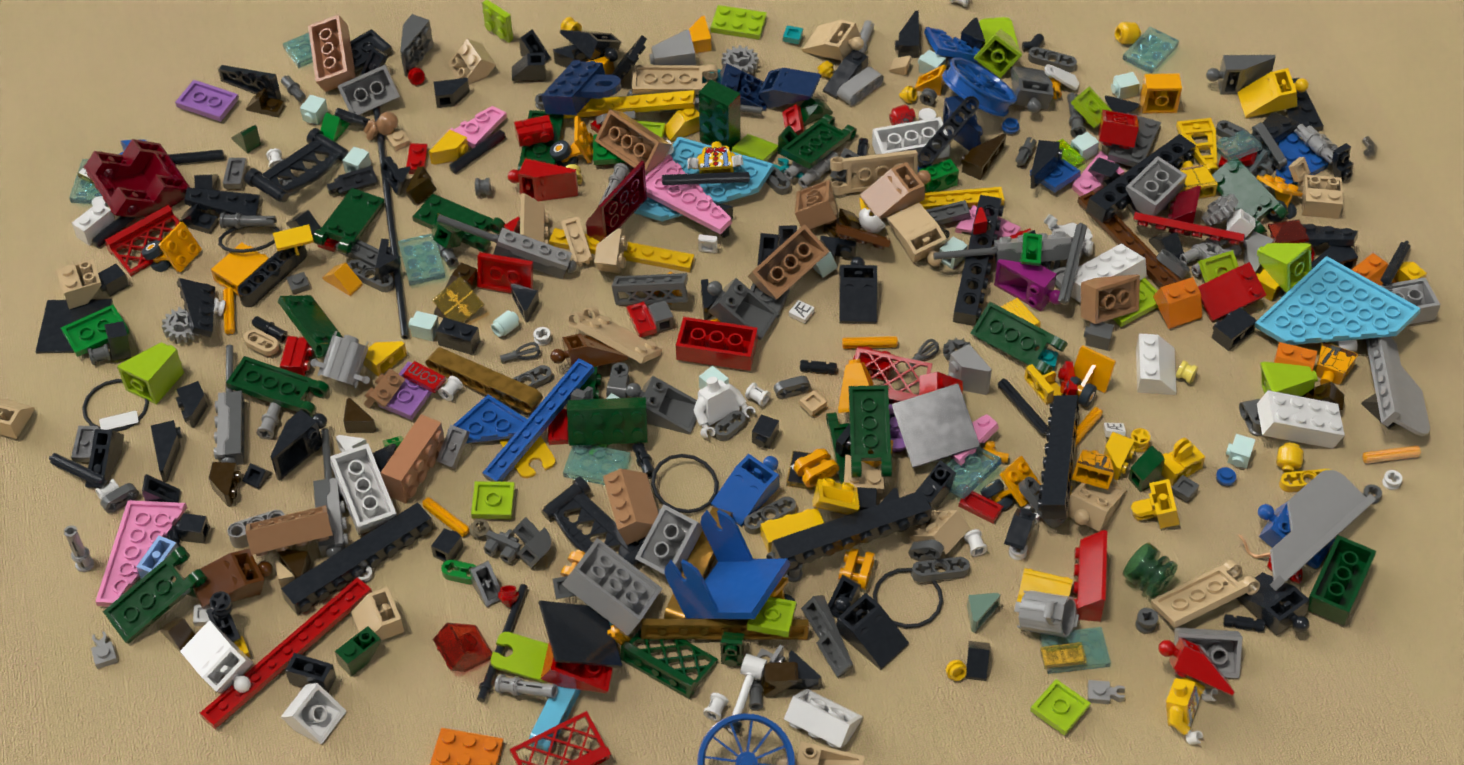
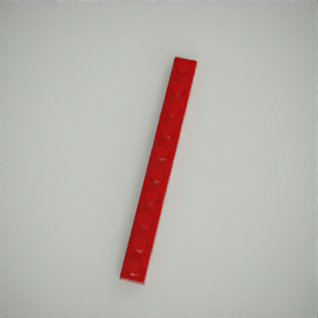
M357 577L243 675L251 681V687L247 692L240 693L236 691L234 684H232L200 712L201 717L216 729L287 667L294 653L303 654L348 615L367 594L372 593V589Z

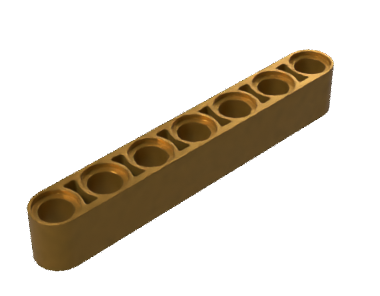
M438 347L425 361L427 367L447 378L455 376L463 385L485 395L489 394L493 398L526 413H531L543 399L542 394L537 389L441 347Z
M712 507L710 514L717 522V526L722 529L717 514L719 508ZM720 509L733 518L732 512ZM702 531L687 562L699 570L705 581L716 556L704 531ZM673 593L666 607L664 619H689L685 618Z

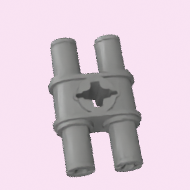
M1303 124L1298 125V129H1295L1294 132L1304 140L1305 145L1309 146L1317 156L1323 157L1332 165L1333 151L1338 148L1337 145L1333 144L1325 134L1317 132L1311 125L1307 128Z
M833 151L811 169L805 168L793 161L792 165L784 171V175L789 180H792L799 172L805 173L798 180V184L800 187L806 188L813 181H818L821 175L830 170V159L838 157V154Z
M1207 238L1204 242L1193 245L1191 250L1181 254L1180 260L1187 265L1193 260L1197 259L1200 261L1232 250L1235 256L1241 254L1242 250L1239 245L1223 249L1221 246L1227 244L1228 240L1221 239L1220 242ZM1199 263L1192 266L1191 271L1194 276L1197 277L1202 274Z

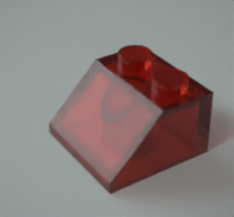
M447 622L433 638L437 650L441 653L450 671L466 672L491 660L492 651L476 625Z

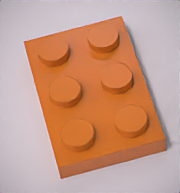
M441 728L430 765H498L504 739Z

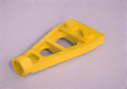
M1212 119L1177 121L1176 128L1178 133L1196 145L1194 150L1196 160L1200 165H1205L1211 175L1215 173L1219 168L1217 166L1216 129ZM1207 136L1208 142L1195 143L1192 137ZM1210 150L1211 155L1202 156L1199 151Z

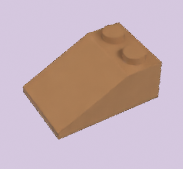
M830 179L797 191L795 215L801 227L805 224L812 231L822 224L828 225L837 219V209Z
M1140 275L1099 277L1081 282V318L1097 324L1138 311Z

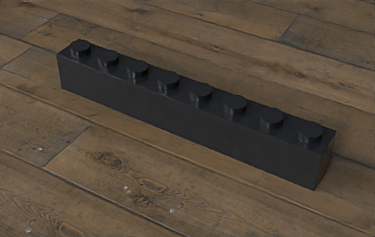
M1078 395L1054 396V401L1050 404V415L1052 417H1048V427L1050 430L1046 432L1048 443H1045V455L1047 457H1043V468L1045 471H1041L1043 485L1039 487L1041 499H1038V511H1042L1043 519H1067L1079 418Z
M921 490L772 540V553L775 559H788L790 563L788 569H793L797 565L806 562L811 563L818 558L831 556L838 551L849 550L856 545L866 544L880 537H887L891 533L905 531L909 527L918 524H925L931 520L932 508Z
M417 502L282 587L281 591L284 600L297 616L302 612L308 611L313 605L325 600L335 591L344 588L346 584L358 576L361 577L366 572V567H377L382 561L394 556L404 547L410 546L415 540L430 533L434 529L432 518Z

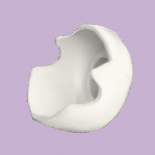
M862 209L859 213V222L865 231L877 233L886 227L878 216H869L870 209Z

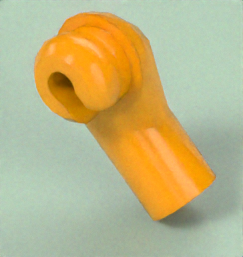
M988 440L985 442L983 451L990 460L1008 462L1009 453L998 452L994 441Z

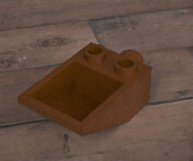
M581 333L562 337L564 351L554 349L550 354L553 363L560 364L566 359L570 368L578 358L594 367L628 360L627 355L592 336Z
M249 548L232 552L200 568L206 575L207 580L204 584L193 590L202 609L210 608L211 596L220 591L229 594L232 602L261 595L265 581L264 577L271 575L273 566L268 561H261L257 565Z

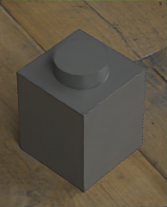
M666 300L648 305V311L657 328V333L674 328L673 315Z
M1091 322L1090 327L1086 326L1084 337L1087 338L1086 346L1108 351L1114 325L1104 322L1097 324Z

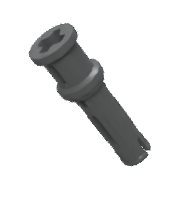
M1070 93L1067 95L1070 112V133L1072 137L1076 138L1078 135L1086 133V128L1084 127L1085 121L1083 116L1070 103L1078 94Z
M222 212L219 221L222 229L226 227L241 229L243 226L276 227L274 223H277L276 216H245L241 213L226 214Z

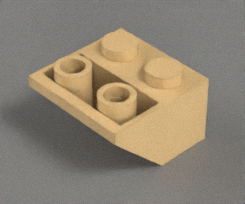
M468 38L448 63L458 79L468 77L469 84L486 78L496 65L481 43Z
M1305 174L1301 202L1302 216L1339 219L1343 206L1342 178Z
M616 229L597 244L594 263L599 271L621 273V268H625L626 259L623 257L624 250L627 251L628 240L626 235L623 234L622 229Z
M93 259L57 269L69 309L88 304L102 285Z
M0 398V435L17 439L35 408Z
M933 510L931 512V520L925 524L915 526L909 538L914 542L937 540L944 546L941 555H946L970 528L958 510Z
M388 587L367 594L351 612L359 632L369 626L381 640L404 632L400 615Z

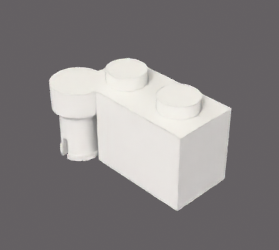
M102 196L95 197L92 200L93 207L72 222L76 237L87 245L92 244V239L115 221L111 209L108 208V204L103 200Z

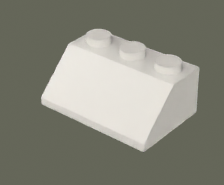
M1139 334L1136 345L1137 393L1176 395L1174 347L1159 335Z
M805 689L792 697L784 720L790 722L789 724L794 728H802L808 731V734L814 738L826 740L827 744L834 748H841L848 743L863 716L809 689Z

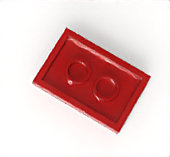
M479 252L477 256L478 288L511 293L510 285L517 284L533 289V261Z

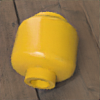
M1122 22L1116 27L1114 34L1119 43L1134 44L1140 38L1141 30L1135 22Z
M1285 443L1278 448L1277 466L1282 468L1283 472L1299 470L1302 467L1304 451L1296 443Z

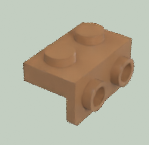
M389 368L385 375L381 373L375 381L378 384L375 389L371 387L365 394L367 400L364 402V405L370 409L373 403L376 402L382 407H386L405 379L391 368Z

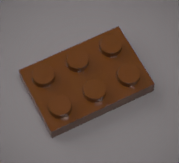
M838 223L835 227L838 237L849 240V237H852L858 243L866 245L867 242L873 243V247L883 250L885 247L889 248L891 243L888 237Z

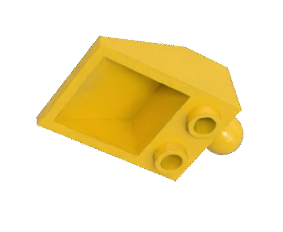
M1286 68L1266 74L1238 91L1237 95L1245 118L1297 107V91H1306L1309 83L1304 78H1300L1293 83L1289 69Z
M818 478L812 500L813 507L846 515L855 513L859 510L857 487L848 482L840 484L830 478Z

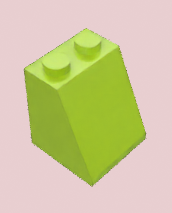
M162 342L117 366L125 390L143 399L146 398L149 402L156 405L184 374L178 350L174 346L166 345Z

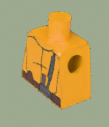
M1322 342L1315 369L1317 377L1321 378L1320 384L1323 385L1329 382L1341 384L1354 367L1358 354L1333 344Z
M1082 450L1076 463L1072 480L1108 490L1114 475L1111 458L1100 454L1096 450Z

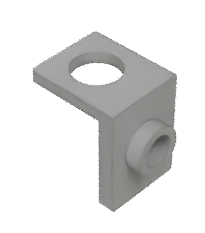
M779 645L774 654L762 648L756 657H769L770 663L785 662L784 646Z

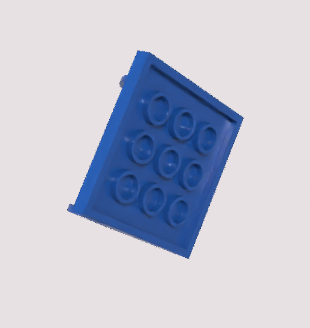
M718 509L717 514L721 529L717 526V522L709 511L706 510L701 517L700 523L716 556L717 564L704 581L699 570L684 559L681 561L684 576L687 578L685 579L673 561L670 560L665 566L664 573L685 618L755 619L789 568L790 563L788 559H753L734 519Z

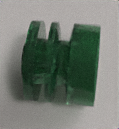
M1146 543L1130 558L1123 570V576L1134 585L1140 583L1139 589L1143 592L1146 591V594L1153 598L1170 583L1177 571L1178 565L1173 560L1170 561L1167 556L1160 558V550L1151 543Z

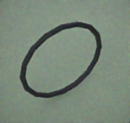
M236 227L224 232L218 241V245L223 250L232 253L255 252L275 244V241L272 240L265 245L250 249H231L225 247L222 244L223 238L231 232L239 230ZM269 227L274 229L276 232L281 231L277 227Z
M122 379L105 381L94 387L86 396L82 410L83 417L90 426H98L93 424L87 416L86 407L90 397L106 385L123 383ZM146 398L143 411L138 416V421H140L147 412L149 400ZM137 423L109 430H113L116 432L127 430L128 428L134 426Z
M677 454L668 456L660 461L652 472L651 485L657 499L663 505L681 513L689 514L702 511L711 505V502L718 493V480L715 471L706 461L694 455ZM677 458L694 459L703 464L712 474L715 483L714 493L709 501L699 508L689 510L676 508L665 502L658 494L655 485L656 473L663 464Z
M899 568L884 574L875 585L873 599L878 603L877 592L879 586L887 577L900 572H911L912 568ZM936 581L931 582L938 591L939 603L936 611L930 618L915 624H903L893 621L896 626L902 628L921 627L930 623L940 613L943 596L942 590Z

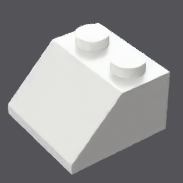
M318 683L306 684L281 718L296 732L322 744L346 713V710Z

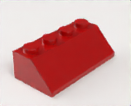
M1102 530L1080 539L1079 547H1075L1074 559H1078V563L1074 564L1073 576L1077 577V581L1073 583V594H1076V599L1074 600L1076 603V614L1079 615L1078 620L1101 621L1106 600L1107 530Z

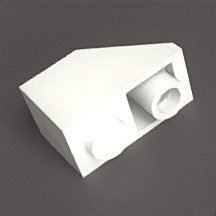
M1238 209L1233 211V214L1227 218V231L1245 234L1246 238L1255 228V218L1244 210Z

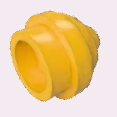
M828 60L817 67L818 73L822 75L821 77L831 78L834 74V65L829 63Z
M906 86L899 93V96L904 102L912 103L917 100V89L912 86Z
M961 660L950 661L946 667L947 676L954 681L962 680L967 674L964 662Z

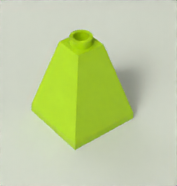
M1000 29L974 56V59L1001 78L1022 56V52L1012 37Z
M1267 243L1257 251L1259 263L1286 293L1312 270L1311 245L1308 243Z
M1260 362L1261 386L1264 394L1267 391H1274L1302 397L1315 388V382H1318L1315 370L1311 371L1309 366Z

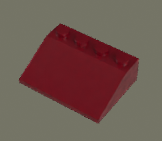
M641 161L597 207L591 217L587 219L586 230L588 236L601 242L616 229H619L647 199L644 161Z

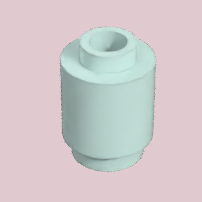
M507 310L493 321L491 329L498 337L505 336L519 326V317L515 312Z

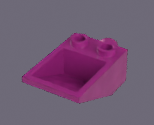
M1002 259L997 261L994 286L1015 298H1019L1040 312L1049 302L1055 305L1061 304L1058 301L1060 290H1054L1056 273L1042 265L1021 264L1020 262Z

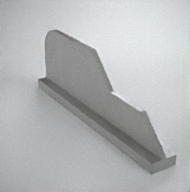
M1392 337L1366 339L1381 423L1388 427L1394 422L1416 435L1425 436L1430 431L1423 392L1401 366L1397 343Z
M1324 470L1287 502L1291 532L1270 550L1274 579L1270 586L1275 591L1279 589L1376 499L1371 494L1365 497L1343 474L1337 471Z

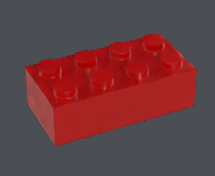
M683 317L676 342V360L751 371L758 342V328Z

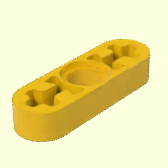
M1332 469L1285 472L1281 476L1279 486L1285 492H1299L1308 484L1303 478L1308 477L1313 480L1322 471Z

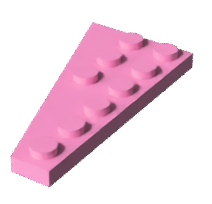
M670 154L646 175L647 197L719 234H722L732 224L731 217L720 206H717L709 195L704 193L703 188L699 184L662 185V175L688 174L682 170L678 163L676 164L673 161V157Z
M127 501L95 601L97 606L109 607L133 586L140 576L136 566L158 536L167 537L168 532L172 530V526L176 525L188 508L186 503Z

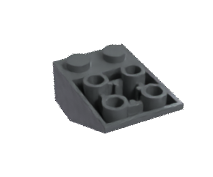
M411 14L405 21L402 30L400 53L405 77L408 76L411 69L415 68L423 60L425 54L432 49L434 44L430 20Z

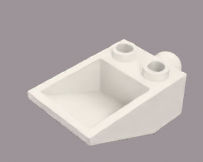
M209 620L180 652L216 692L223 693L232 684H234L236 691L240 693L247 692L251 687V681L248 677L242 675L254 662Z

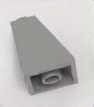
M685 30L652 46V54H649L650 65H696L695 50L690 31Z

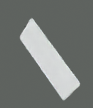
M137 411L99 420L100 427L104 430L139 422Z

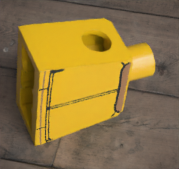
M1191 161L1184 162L1180 171L1185 173L1187 177L1180 192L1198 185L1201 186L1199 199L1215 196L1218 183L1206 166H1194Z

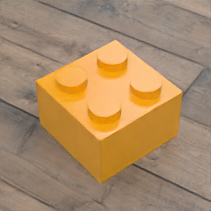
M1179 73L1144 74L1140 94L1142 114L1177 113L1182 92Z

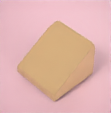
M911 56L894 58L889 72L905 76L911 65Z
M280 562L276 563L278 580L282 588L295 580V576Z

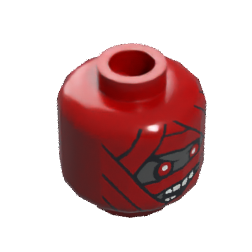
M906 104L893 108L891 114H889L891 125L914 122L913 119L916 118L914 109H910Z

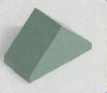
M999 593L968 595L967 610L972 632L975 633L998 608L1001 596Z

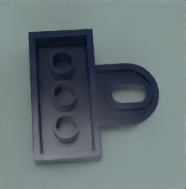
M575 60L555 79L541 97L546 114L577 115L591 98H606L615 95L621 90L622 84L618 76L605 75L603 63Z

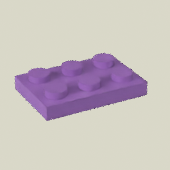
M193 80L176 100L175 104L178 108L221 122L239 100V97L236 93Z
M408 361L399 375L403 377V373L412 363ZM405 379L386 407L381 405L379 407L413 420L432 392Z

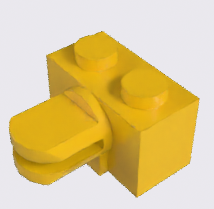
M1184 437L1174 444L1172 452L1163 454L1165 461L1161 475L1165 479H1169L1170 484L1173 486L1182 475L1188 477L1202 469L1205 456L1191 441Z
M1169 479L1149 483L1151 489L1149 498L1134 501L1131 505L1133 517L1137 521L1157 517L1160 529L1180 524Z

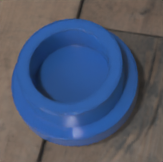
M1007 118L1002 123V130L1008 134H1014L1019 131V123L1015 118Z
M1223 467L1217 471L1216 479L1220 485L1230 486L1236 480V473L1231 468Z

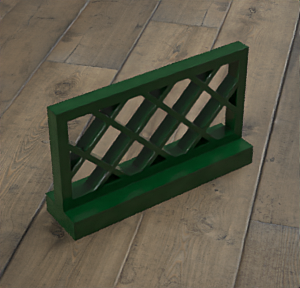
M641 629L629 642L625 641L620 651V659L623 662L688 699L694 695L695 688L718 663V658L684 639H641ZM662 640H671L675 645L664 646ZM659 641L660 647L649 648L648 642ZM644 642H645V647H646V648H644V649H639V648L635 647L634 645H635L636 643H644ZM687 649L692 652V655L681 656L680 650ZM676 651L677 657L667 658L665 652ZM662 652L663 658L657 659L651 656V653ZM705 659L710 663L699 666L697 660ZM694 660V667L684 668V661ZM679 662L680 668L674 669L668 663ZM697 672V678L693 680L686 676V673Z

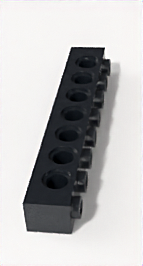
M1177 135L1090 197L1086 212L1102 223L1108 218L1111 219L1119 210H1124L1132 202L1126 186L1157 156L1179 170L1184 162L1193 159L1196 145L1182 135Z
M980 195L976 215L979 207H982L988 221L987 231L973 235L972 228L968 250L992 248V245H994V240L998 238L995 231H999L1001 220H998L999 216L1002 217L1004 206H1001L1002 198ZM994 255L966 257L954 308L953 322L975 326L976 319L980 318L982 308H979V305L984 303L985 293H982V291L987 289L988 278L985 277L986 274L990 275L991 264L989 260H993Z

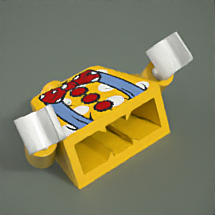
M713 142L711 147L703 148L702 154H699L697 158H688V169H699V173L734 172L733 167L744 165L742 155H735L729 151L728 146H722L720 142Z
M1175 678L1166 700L1168 726H1172L1182 735H1186L1188 744H1200L1201 742L1198 739L1203 738L1202 732L1199 730L1191 732L1190 725L1200 701V695H1202V699L1206 702L1216 701L1212 694H1218V690L1215 688L1205 689L1204 685L1191 678Z

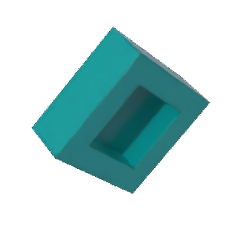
M787 25L783 34V42L799 44L803 35V28Z
M1046 349L1040 360L1052 366V371H1055L1059 352Z

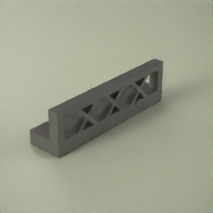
M688 274L615 276L612 284L615 304L627 305L640 302L653 304L665 300L667 303L688 302L686 289L689 280ZM673 290H681L682 296H675L671 292ZM637 291H642L645 294H647V296L645 298H640L636 295ZM655 291H661L665 295L663 297H658L653 293ZM618 292H625L629 297L620 299Z

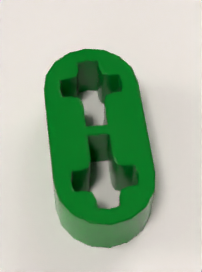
M447 560L441 566L442 575L446 580L472 585L471 575L469 577L467 574H470L469 569L476 565L456 560Z

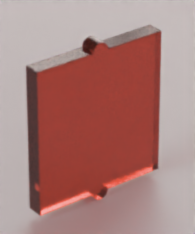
M1299 219L1268 224V229L1271 233L1270 237L1274 239L1275 243L1309 241L1306 228H1303Z

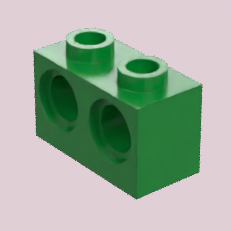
M951 159L919 169V171L927 170L931 175L929 183L924 184L925 193L939 192L958 184L959 170Z

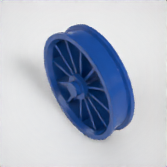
M958 57L952 58L949 69L945 70L942 74L945 83L963 99L969 96L976 97L979 100L978 108L989 114L1004 117L1009 113V106L1017 100L1015 93L1005 82L987 69L969 60Z
M736 714L722 719L707 732L699 748L697 765H705V758L735 762L736 765H771L758 763L757 759L783 748L786 751L787 765H795V756L789 738L776 723L760 715ZM750 720L746 751L743 752L732 723ZM753 721L769 727L770 729L752 752H749ZM728 724L740 750L739 755L714 736ZM773 730L783 745L755 756V752ZM712 738L737 757L736 760L705 756Z

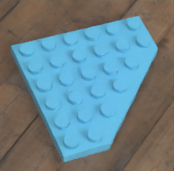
M678 136L672 145L674 152L671 156L676 164L678 163L685 173L696 174L699 173V169H688V158H697L699 154H702L703 148L711 146ZM742 155L744 165L733 167L734 172H749V182L699 185L703 188L704 193L713 199L714 203L722 204L758 193L773 171V163ZM649 197L634 212L635 214L662 222L682 216V214Z
M1326 256L1255 322V328L1279 342L1290 345L1397 336L1420 314L1421 308Z

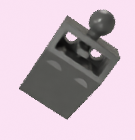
M1223 55L1220 71L1216 68H1211L1207 71L1206 77L1211 82L1218 80L1220 95L1237 94L1241 89L1272 72L1276 56Z
M1012 65V90L1017 97L1014 105L1027 106L1031 113H1037L1040 109L1047 110L1053 97V86L1045 71Z
M737 278L727 284L723 290L721 283L718 281H712L708 284V292L713 296L718 295L709 312L720 322L757 327L758 340H761L778 313Z
M652 376L647 381L642 390L637 383H630L627 386L626 393L629 397H646L647 424L685 434L691 433L696 421L694 414L696 399L655 376Z

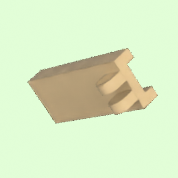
M579 216L561 221L573 260L579 267L583 266V263H586V265L590 264L589 261L593 259Z

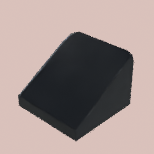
M250 463L242 481L260 489L272 472Z

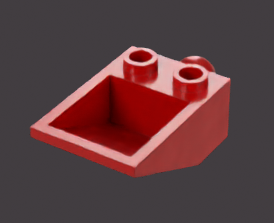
M525 158L520 170L513 169L508 173V180L511 183H519L520 195L526 194L538 202L578 196L576 169Z
M1181 637L1176 646L1170 640H1164L1159 644V653L1164 657H1170L1169 661L1176 674L1184 678L1188 675L1232 696L1234 695L1235 691L1229 681L1200 646Z

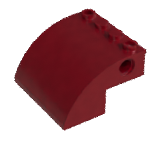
M132 139L122 155L94 151L83 166L87 176L92 179L95 188L99 190L103 200L109 205L111 212L116 216L142 217L151 215L167 205L172 207L185 199L187 187L190 188L160 143Z

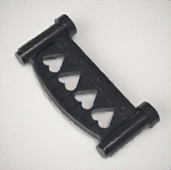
M313 128L307 135L306 141L308 144L264 173L256 168H251L246 173L244 182L251 187L258 188L278 202L284 203L289 198L288 193L302 189L320 179L338 160L343 161L349 151L326 137L318 128ZM315 153L328 155L329 157H326L323 161H319ZM303 162L316 163L317 165L307 169ZM291 170L303 171L305 173L300 174L299 177H294ZM278 178L290 179L292 182H288L287 185H281Z
M578 476L573 480L570 487L541 510L547 520L551 518L556 520L563 534L577 550L586 553L594 543L590 541L591 537L607 534L604 543L608 547H620L618 554L634 567L641 563L635 557L646 537L642 538L639 542L635 541L627 545L619 533L616 523L586 496L591 492V489L582 477ZM581 510L576 522H570L569 518L564 516L566 512ZM594 522L588 535H584L582 530L577 528L580 524Z

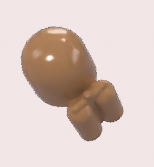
M384 112L376 122L373 119L369 120L364 129V132L367 134L366 138L373 140L379 133L385 136L394 133L398 125V118L391 112Z

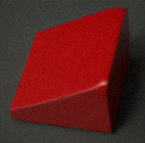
M979 207L975 218L973 235L987 231L988 221L982 207Z
M518 216L506 223L504 228L520 234V217Z

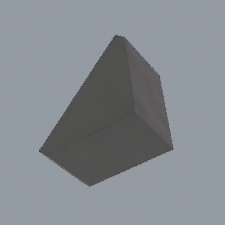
M486 561L469 569L472 585L484 605L487 607L499 601L498 592H500V586L490 562Z

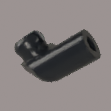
M1036 34L1031 41L1022 42V50L1040 47L1044 42V36Z

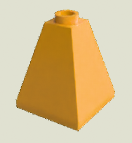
M860 359L848 360L849 364L845 366L838 413L849 412V386H875L864 362L860 363Z

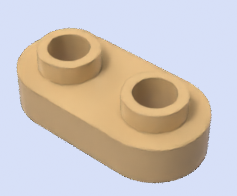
M251 329L244 334L246 346L265 356L274 355L279 350L277 339L258 329Z

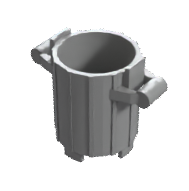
M335 331L324 362H319L317 359H312L310 362L312 366L320 367L318 376L321 374L354 385V388H357L359 380L365 384L370 382L368 376L359 375L369 348L368 341L365 346L359 344V339L356 337L344 335V338L336 336L338 331Z
M1030 590L1024 591L1023 593L1025 594L1021 602H1016L1014 611L1019 612L1020 626L1017 625L1018 629L1067 637L1073 631V627H1077L1079 615L1076 614V603L1073 597Z

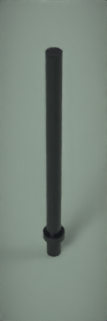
M520 584L518 589L519 597L512 605L502 632L512 631L528 589L527 585ZM497 645L495 652L503 655L506 646ZM491 663L484 681L479 685L480 691L477 696L479 702H485L487 694L492 689L491 683L497 669L493 668Z

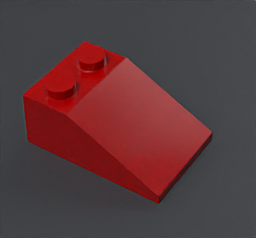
M1102 109L1099 129V141L1102 142L1101 144L1107 146L1116 144L1123 149L1134 148L1139 128L1137 115Z
M1250 262L1198 286L1201 292V302L1211 322L1226 316L1231 311L1234 312L1239 307L1244 308L1267 295Z
M549 642L540 679L559 687L607 693L613 667L555 662Z

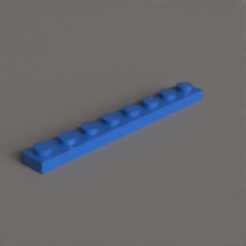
M578 358L482 472L485 478L492 482H502L566 406L568 400H571V393L576 388L580 389L595 371L593 365Z

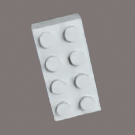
M937 117L875 128L872 132L874 151L876 154L916 150L919 154L922 148L943 125L942 119ZM946 129L943 130L944 134L948 136ZM932 143L935 149L941 148L939 143ZM950 144L938 158L949 157ZM921 156L922 161L929 160L927 156Z
M1123 244L1115 246L1077 267L1071 297L1081 303V282L1093 278L1135 274L1140 275V280L1147 277L1146 258Z
M1267 391L1257 403L1263 436L1332 449L1345 436L1339 406L1336 403L1274 391Z
M369 444L330 456L332 470L358 535L372 531L396 516V511Z

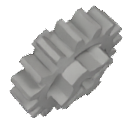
M741 45L738 48L732 46V50L726 49V53H723L722 65L724 67L728 63L746 73L750 72L753 74L754 69L757 70L758 65L757 53H754V49L748 50V46L742 48Z
M1234 194L1224 197L1220 196L1207 206V212L1203 214L1202 220L1207 226H1211L1213 223H1221L1233 214V208L1239 203L1238 199Z
M178 307V311L171 310V315L165 314L166 319H162V330L165 337H169L171 342L176 339L177 343H180L181 340L187 343L189 338L194 340V335H198L191 332L187 319L188 313L185 309L182 310L181 307Z

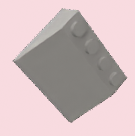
M598 538L562 583L570 592L579 597L585 604L597 611L603 618H606L626 635H629L637 626L662 590L659 585Z

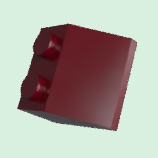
M1197 185L1178 193L1175 201H1171L1169 211L1173 213L1168 214V219L1193 224L1201 186ZM1184 232V234L1180 235L1190 236L1191 233Z

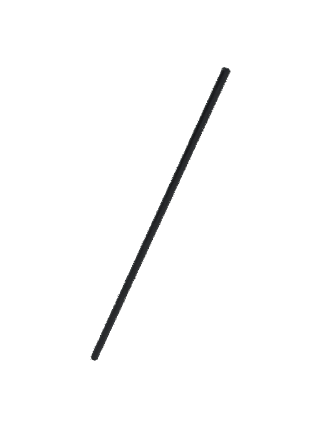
M380 106L373 108L375 122L381 115ZM379 133L376 136L381 168L383 159L386 157L384 135ZM381 172L390 247H392L391 255L399 256L390 184ZM399 267L393 271L401 338L408 339L409 333L401 270Z

